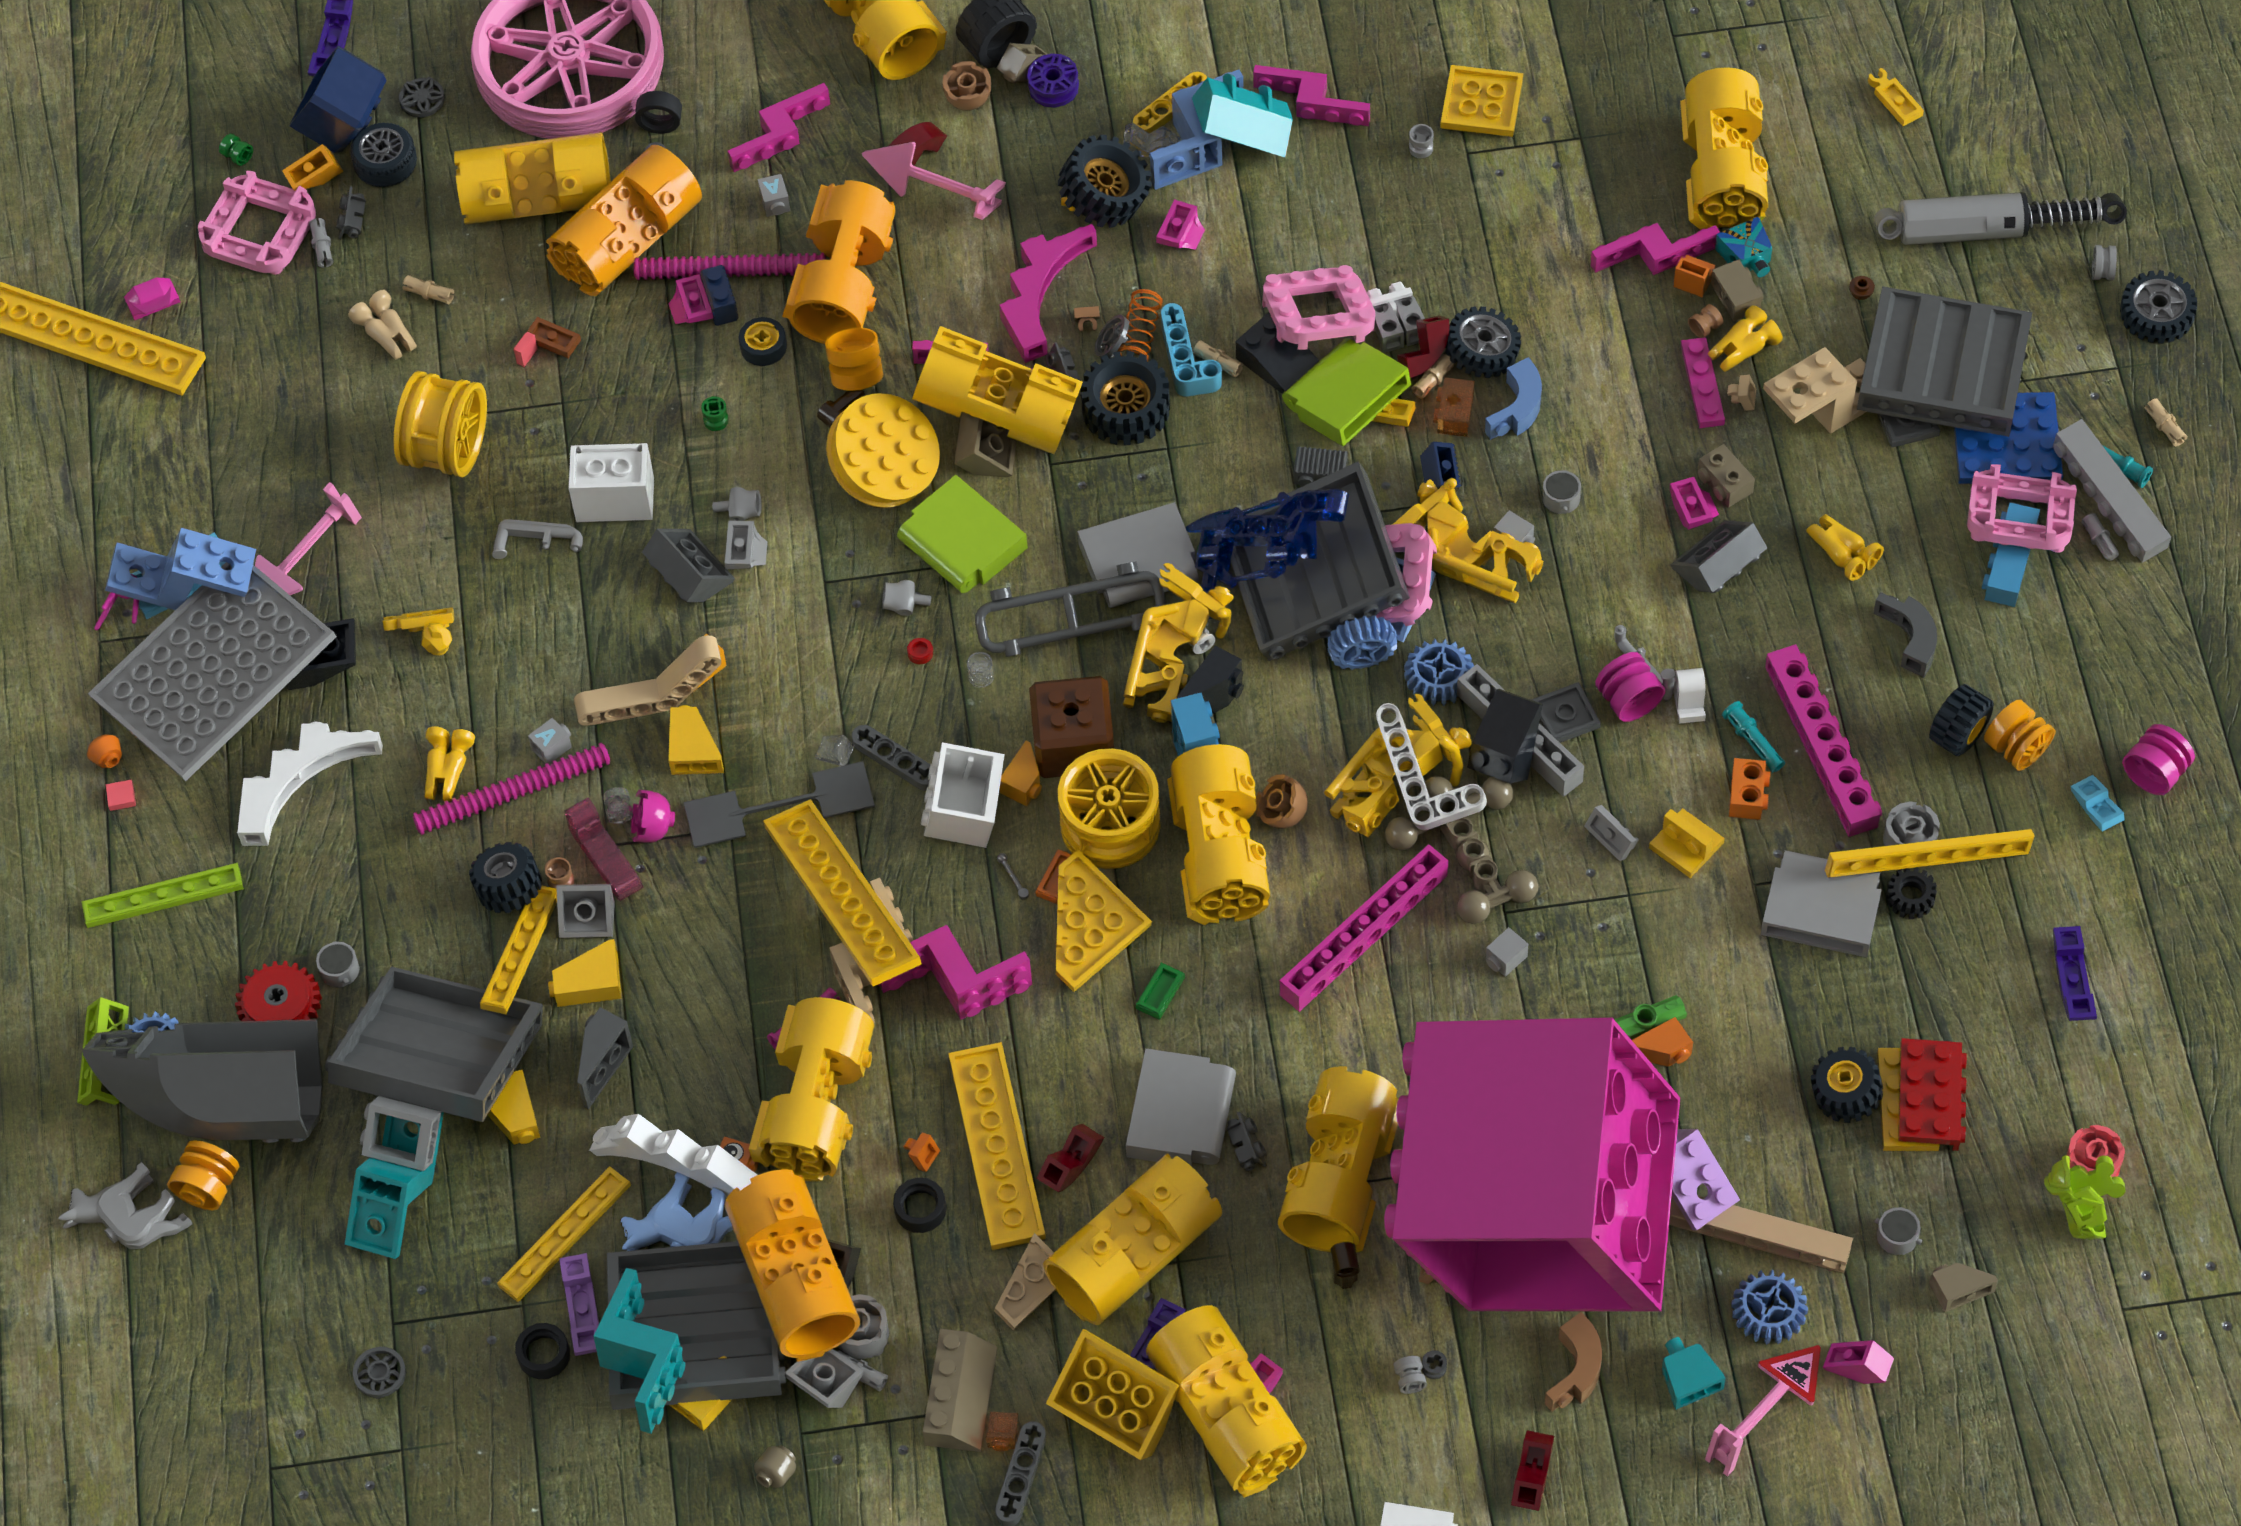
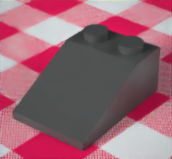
M601 1007L595 1015L592 1014L587 1019L585 1024L577 1081L583 1105L588 1110L633 1048L627 1021Z

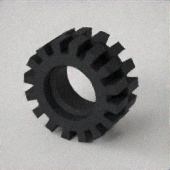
M1915 867L1914 871L1906 868L1903 873L1899 869L1896 875L1893 874L1891 876L1886 899H1888V906H1893L1892 911L1895 914L1901 911L1900 917L1904 918L1905 914H1909V919H1914V914H1917V917L1921 918L1923 917V912L1927 915L1930 912V908H1933L1937 885L1936 882L1933 883L1934 878L1932 875L1927 877L1926 870L1923 869L1922 873H1919V867ZM1907 886L1916 887L1921 891L1922 896L1918 899H1908L1902 895L1901 890Z

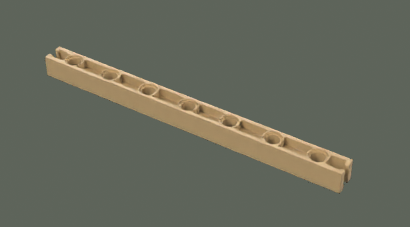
M1671 1196L1669 1225L1841 1273L1845 1272L1853 1241L1851 1237L1735 1205L1729 1207L1700 1229L1692 1230Z

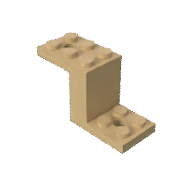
M1824 347L1765 382L1763 389L1794 423L1813 414L1831 434L1866 413V411L1857 410L1859 393L1855 392L1856 386L1861 388L1866 363L1859 358L1843 367L1830 351ZM1801 388L1800 394H1796L1793 390Z
M880 878L870 881L871 887L909 942L913 941L909 929L904 930L902 924L904 920L899 907L894 908L892 903L894 898L890 887H884ZM843 942L829 947L833 972L846 1002L863 1010L875 1023L871 1012L873 1011L871 1001L868 995L864 996L862 992L863 987L870 985V982Z

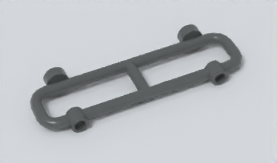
M1137 561L1116 565L1118 576L1016 597H1012L1010 587L990 591L992 602L983 604L975 615L978 639L985 650L992 653L1005 652L1006 657L1021 654V648L1129 626H1132V631L1140 630L1144 613L1079 626L1073 595L1147 581L1152 585L1156 602L1155 607L1166 605L1164 590L1156 574L1149 571H1138ZM1059 598L1063 599L1068 623L1067 629L994 643L989 639L985 623L988 613Z

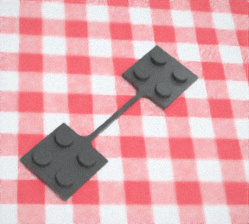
M864 762L812 773L816 787L814 793L745 809L739 807L735 791L684 802L694 848L745 837L743 818L747 814L804 802L810 799L819 802L823 818L875 807Z

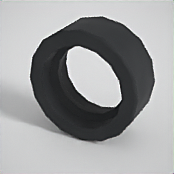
M664 91L646 92L637 99L635 121L638 126L648 132L658 134L670 133L680 125L682 104L673 94ZM658 109L666 111L669 114L655 115L653 113L648 112V110Z
M916 1177L907 1180L898 1187L894 1194L893 1207L897 1222L908 1231L913 1233L932 1231L941 1224L946 1215V1200L943 1190L935 1181L928 1178ZM927 1193L935 1198L936 1208L928 1216L915 1218L905 1213L904 1201L913 1194Z
M536 1323L520 1333L515 1343V1354L522 1371L528 1376L536 1379H549L559 1375L566 1368L570 1359V1348L564 1332L557 1326L549 1323ZM540 1338L553 1339L559 1346L558 1355L546 1364L532 1363L526 1356L528 1346Z

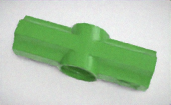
M1675 995L1652 1005L1641 1004L1635 1008L1634 1012L1617 1018L1615 1021L1632 1040L1674 1017L1678 1021L1685 1019L1687 1013L1683 1001ZM1640 1019H1647V1020H1649L1650 1022H1649V1023H1642V1022H1640L1639 1020H1640Z

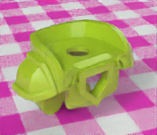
M2065 1155L2062 1157V1160L2052 1166L2051 1172L2044 1178V1185L2047 1191L2052 1195L2059 1196L2062 1202L2069 1231L2073 1238L2088 1240L2106 1238L2104 1222L2107 1220L2104 1200L2101 1196L2108 1194L2110 1197L2120 1198L2126 1192L2123 1179L2117 1176L2111 1177L2114 1172V1164L2109 1156L2098 1157L2095 1164L2096 1169L2088 1172L2080 1165L2070 1168V1157Z

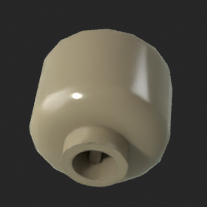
M782 1445L768 1447L754 1463L757 1481L766 1488L770 1486L781 1488L796 1471V1458L794 1454Z

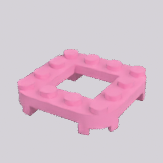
M246 171V175H240L233 179L228 177L223 182L224 191L206 221H200L198 224L199 238L203 251L211 257L257 272L271 273L272 275L280 274L283 268L290 263L308 233L310 221L316 217L312 198L307 193V190L301 186L294 191L291 188L259 179L254 171ZM248 202L287 214L271 243L265 242L264 246L229 235Z
M1342 265L1339 268H1318L1316 270L1294 271L1292 273L1270 274L1266 276V282L1263 286L1262 306L1263 308L1267 307L1277 328L1276 338L1280 343L1285 340L1298 344L1299 350L1308 349V341L1353 336L1355 342L1360 343L1365 341L1366 335L1374 331L1375 309L1361 279L1353 272L1352 267ZM1332 291L1335 299L1340 298L1346 313L1301 318L1292 296Z
M1991 464L1990 470L1975 471L1967 519V527L1971 532L1973 540L2022 546L2029 549L2051 550L2057 553L2064 551L2065 546L2071 540L2074 525L2076 485H2070L2061 480L2062 474L2052 472L2051 480L2000 473L2001 465ZM1997 496L2006 499L2026 500L2033 503H2048L2046 526L1995 519Z
M1412 523L1385 525L1394 552H1405L1403 579L1410 598L1398 606L1380 611L1376 617H1384L1390 623L1403 622L1405 626L1414 625V620L1418 619L1426 609L1430 610L1432 606L1429 590L1432 557L1434 553L1437 554V548L1430 535L1421 525Z

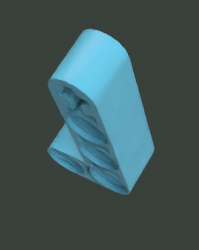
M1175 303L1166 304L1161 310V325L1176 392L1181 396L1188 397L1218 391L1222 386V367L1220 363L1215 360L1194 361L1183 309Z

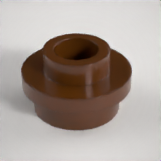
M1866 276L1853 278L1849 285L1852 296L1858 300L1869 298L1875 288L1874 282Z

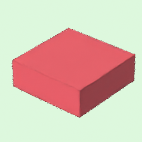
M526 332L514 347L516 362L523 367L526 366L538 350L535 335L530 332Z
M132 779L106 784L110 811L136 806Z

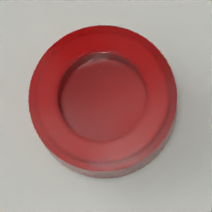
M915 638L910 641L907 646L909 660L919 665L929 662L933 657L931 642L925 638Z

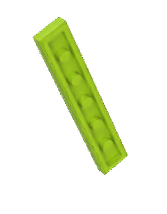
M234 863L81 901L85 924L87 928L243 890L244 887L239 865Z

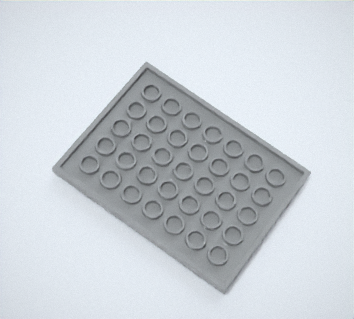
M227 562L221 567L227 571L232 570L231 565ZM253 565L245 597L202 585L102 679L88 695L183 780L187 781L337 636L330 628Z

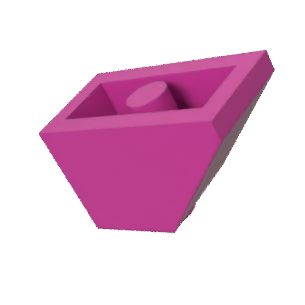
M1874 1340L1831 1343L1823 1368L1826 1371L1863 1384L1885 1383L1894 1358Z

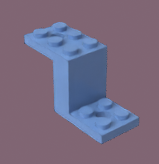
M1240 70L1227 72L1235 76L1236 87L1243 88V75ZM1225 74L1214 79L1223 82ZM1204 81L1172 93L1173 125L1182 140L1173 145L1158 148L1150 153L1151 182L1155 190L1223 165L1222 138L1203 133L1192 100L1193 95Z
M184 528L180 529L167 556L116 543L105 591L176 610L186 601L194 583L245 597L248 591L256 549ZM219 563H229L232 567V570L227 571L222 569ZM129 570H139L142 573V577H133Z

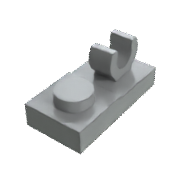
M1602 805L1594 808L1584 825L1619 861L1627 858L1631 849H1634L1639 840L1637 837L1634 838L1629 833L1630 830L1624 828Z

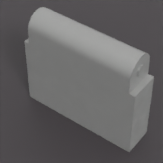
M1175 502L1078 531L1079 547L1093 581L1118 576L1116 565L1137 561L1138 571L1152 572L1161 579L1164 578L1160 575V569L1170 572L1163 566L1165 563H1170L1193 581H1199L1195 566V550ZM1147 581L1097 591L1098 594H1104L1109 608L1154 595L1152 585ZM1163 587L1164 592L1170 591L1167 588Z
M1785 850L1780 868L1775 867L1761 935L1867 958L1882 889H1877L1880 882V872L1827 877L1825 868L1828 859Z
M1145 1048L1126 1142L1127 1158L1157 1162L1165 1154L1169 1153L1171 1159L1178 1156L1191 1167L1192 1162L1207 1165L1217 1164L1220 1160L1236 1071L1226 1065L1210 1063V1058Z

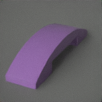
M587 1253L559 1258L570 1318L574 1354L578 1356L597 1352L593 1336L599 1326V1318Z

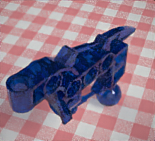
M1338 489L1307 490L1290 497L1285 492H1280L1277 498L1262 502L1260 505L1244 510L1234 507L1233 509L1218 511L1185 527L1187 532L1201 533L1195 568L1203 573L1201 583L1203 591L1208 594L1209 590L1216 587L1217 581L1233 588L1237 585L1238 581L1254 580L1268 576L1276 579L1285 573L1286 566H1295L1298 558L1317 559L1316 521H1344L1349 494ZM1280 505L1274 515H1247L1261 509L1265 510ZM1233 546H1268L1266 554L1268 562H1265L1264 570L1233 577L1229 573Z

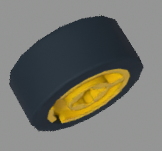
M767 317L754 318L745 323L740 329L738 336L740 350L747 362L757 366L772 365L779 361L786 353V335L783 326L778 321Z

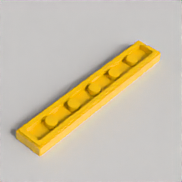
M542 886L541 890L537 891V897L531 898V903L524 905L481 999V1009L507 1014L556 906L557 890L555 888Z
M609 1166L497 1282L498 1287L519 1303L559 1261V1258H562L631 1186L630 1181Z

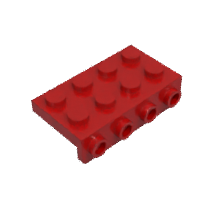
M1901 1038L1898 1141L1952 1145V1151H1958L1960 1143H1965L1966 1127L1961 1126V1118L1966 1116V1102H1961V1094L1966 1093L1967 1080L1966 1077H1962V1069H1966L1967 1053H1962V1042Z

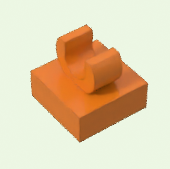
M923 1132L917 1140L909 1138L903 1146L904 1149L910 1150L908 1155L917 1169L924 1172L928 1171L940 1152L932 1136Z

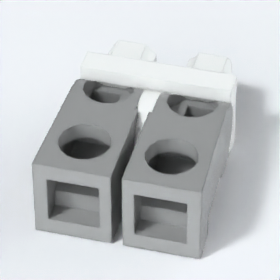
M1396 282L1389 286V293L1384 295L1377 288L1368 290L1367 294L1375 309L1374 329L1380 341L1382 353L1403 348L1404 341L1406 346L1418 344L1416 320L1425 318L1413 296L1411 288H1405L1402 282Z

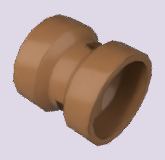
M1708 304L1702 308L1700 314L1691 316L1688 319V324L1691 331L1698 338L1708 336L1712 329H1718L1723 325V317L1716 307Z
M556 857L546 863L545 875L550 888L556 889L557 885L574 884V876L569 861L565 858Z

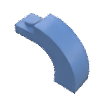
M1529 357L1507 368L1506 383L1513 390L1517 399L1507 408L1485 418V433L1490 440L1497 436L1505 435L1510 429L1518 436L1526 431L1538 416L1541 406L1542 383L1540 374Z

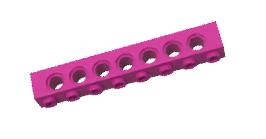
M1796 644L1767 653L1765 668L1848 837L1878 828L1880 816H1882L1880 804L1878 801L1874 802L1871 796L1870 784L1866 779L1863 780L1860 774L1859 762L1856 758H1852L1849 742L1839 732V722L1836 716L1831 715L1828 700L1824 694L1821 695L1815 674H1811L1808 669L1806 655L1800 653ZM1831 759H1837L1839 762L1831 761ZM1846 780L1850 783H1843L1841 781ZM1852 802H1858L1860 805H1855Z
M1428 844L1280 979V996L1300 1012L1448 876V860Z

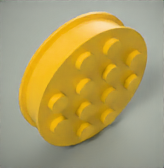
M877 393L855 400L836 417L827 436V458L834 477L848 494L870 506L891 508L911 501L931 483L939 466L940 449L932 424L915 405L895 395Z

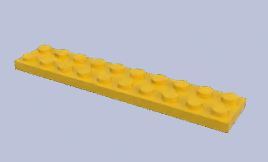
M0 282V333L181 396H183L206 359L203 351Z
M811 799L763 820L765 829L872 987L922 964L918 953Z

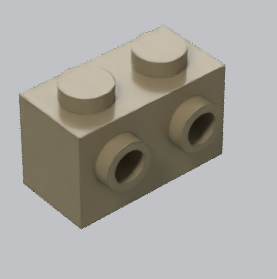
M1740 260L1712 270L1711 286L1733 321L1744 318L1746 310L1752 305L1761 308V302L1764 298L1763 292L1759 286L1754 284L1750 270L1747 267L1744 268Z
M1724 444L1699 458L1697 473L1700 480L1705 484L1707 483L1712 488L1716 498L1719 501H1723L1728 507L1753 493L1755 478Z

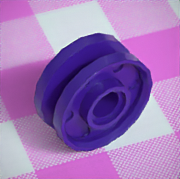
M1051 53L1037 58L1030 65L1027 74L1028 88L1031 97L1036 103L1045 107L1056 108L1068 104L1078 94V71L1076 64L1070 58L1062 54Z

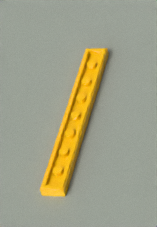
M2032 829L1830 852L1825 873L1827 877H1838L2025 855L2030 852L2034 833Z

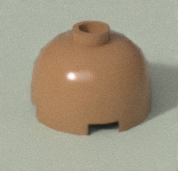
M962 61L952 65V69L946 75H943L942 85L947 101L955 108L963 111H971L981 107L987 101L991 92V76L988 70L976 66V62Z
M1277 774L1267 780L1269 784L1262 793L1260 791L1257 793L1255 812L1264 823L1271 827L1286 829L1297 825L1302 820L1307 811L1308 796L1298 781L1285 774Z

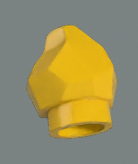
M441 623L424 625L421 640L422 646L433 655L440 656L445 654L452 642L451 632Z

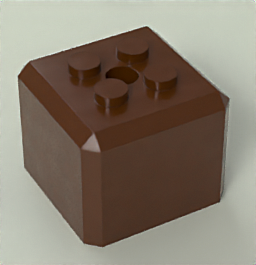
M1101 676L1040 681L1035 682L1029 688L1035 759L1041 777H1061L1065 769L1075 759L1085 753L1098 749H1114L1109 688L1106 679ZM1078 711L1073 716H1068L1064 712Z

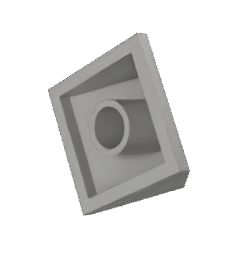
M610 884L556 886L559 938L613 937L615 901Z
M831 1349L825 1352L822 1357L796 1362L785 1372V1377L827 1408H843L864 1371L840 1353Z

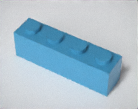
M2010 502L2008 511H2002L2000 519L2037 524L2040 509ZM1994 543L1993 547L1997 548L1996 554H1990L1987 568L1992 569L1991 574H1985L1982 589L1986 590L1984 600L2015 607L2030 549L2022 546Z

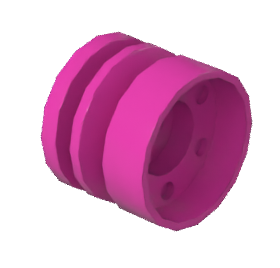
M1638 652L1626 653L1614 659L1602 669L1595 680L1596 688L1607 701H1610V707L1623 722L1634 721L1648 714L1661 702L1665 695L1664 685L1653 672H1650V666Z
M2153 724L2140 737L2139 742L2124 756L2122 764L2129 778L2137 786L2154 795H2165L2176 784L2179 776L2184 774L2187 768L2192 765L2195 754L2190 743L2179 732L2162 724Z

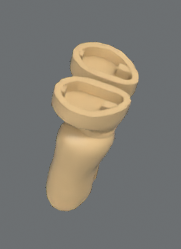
M379 290L370 298V308L366 303L359 302L350 309L348 317L354 324L365 326V332L397 360L402 357V353L396 344L397 341H400L408 352L414 350L417 345L403 325L397 312L389 309L391 303L390 294L386 290ZM372 312H373V314H374L375 316H377L379 319H375V318L373 317V315H372Z

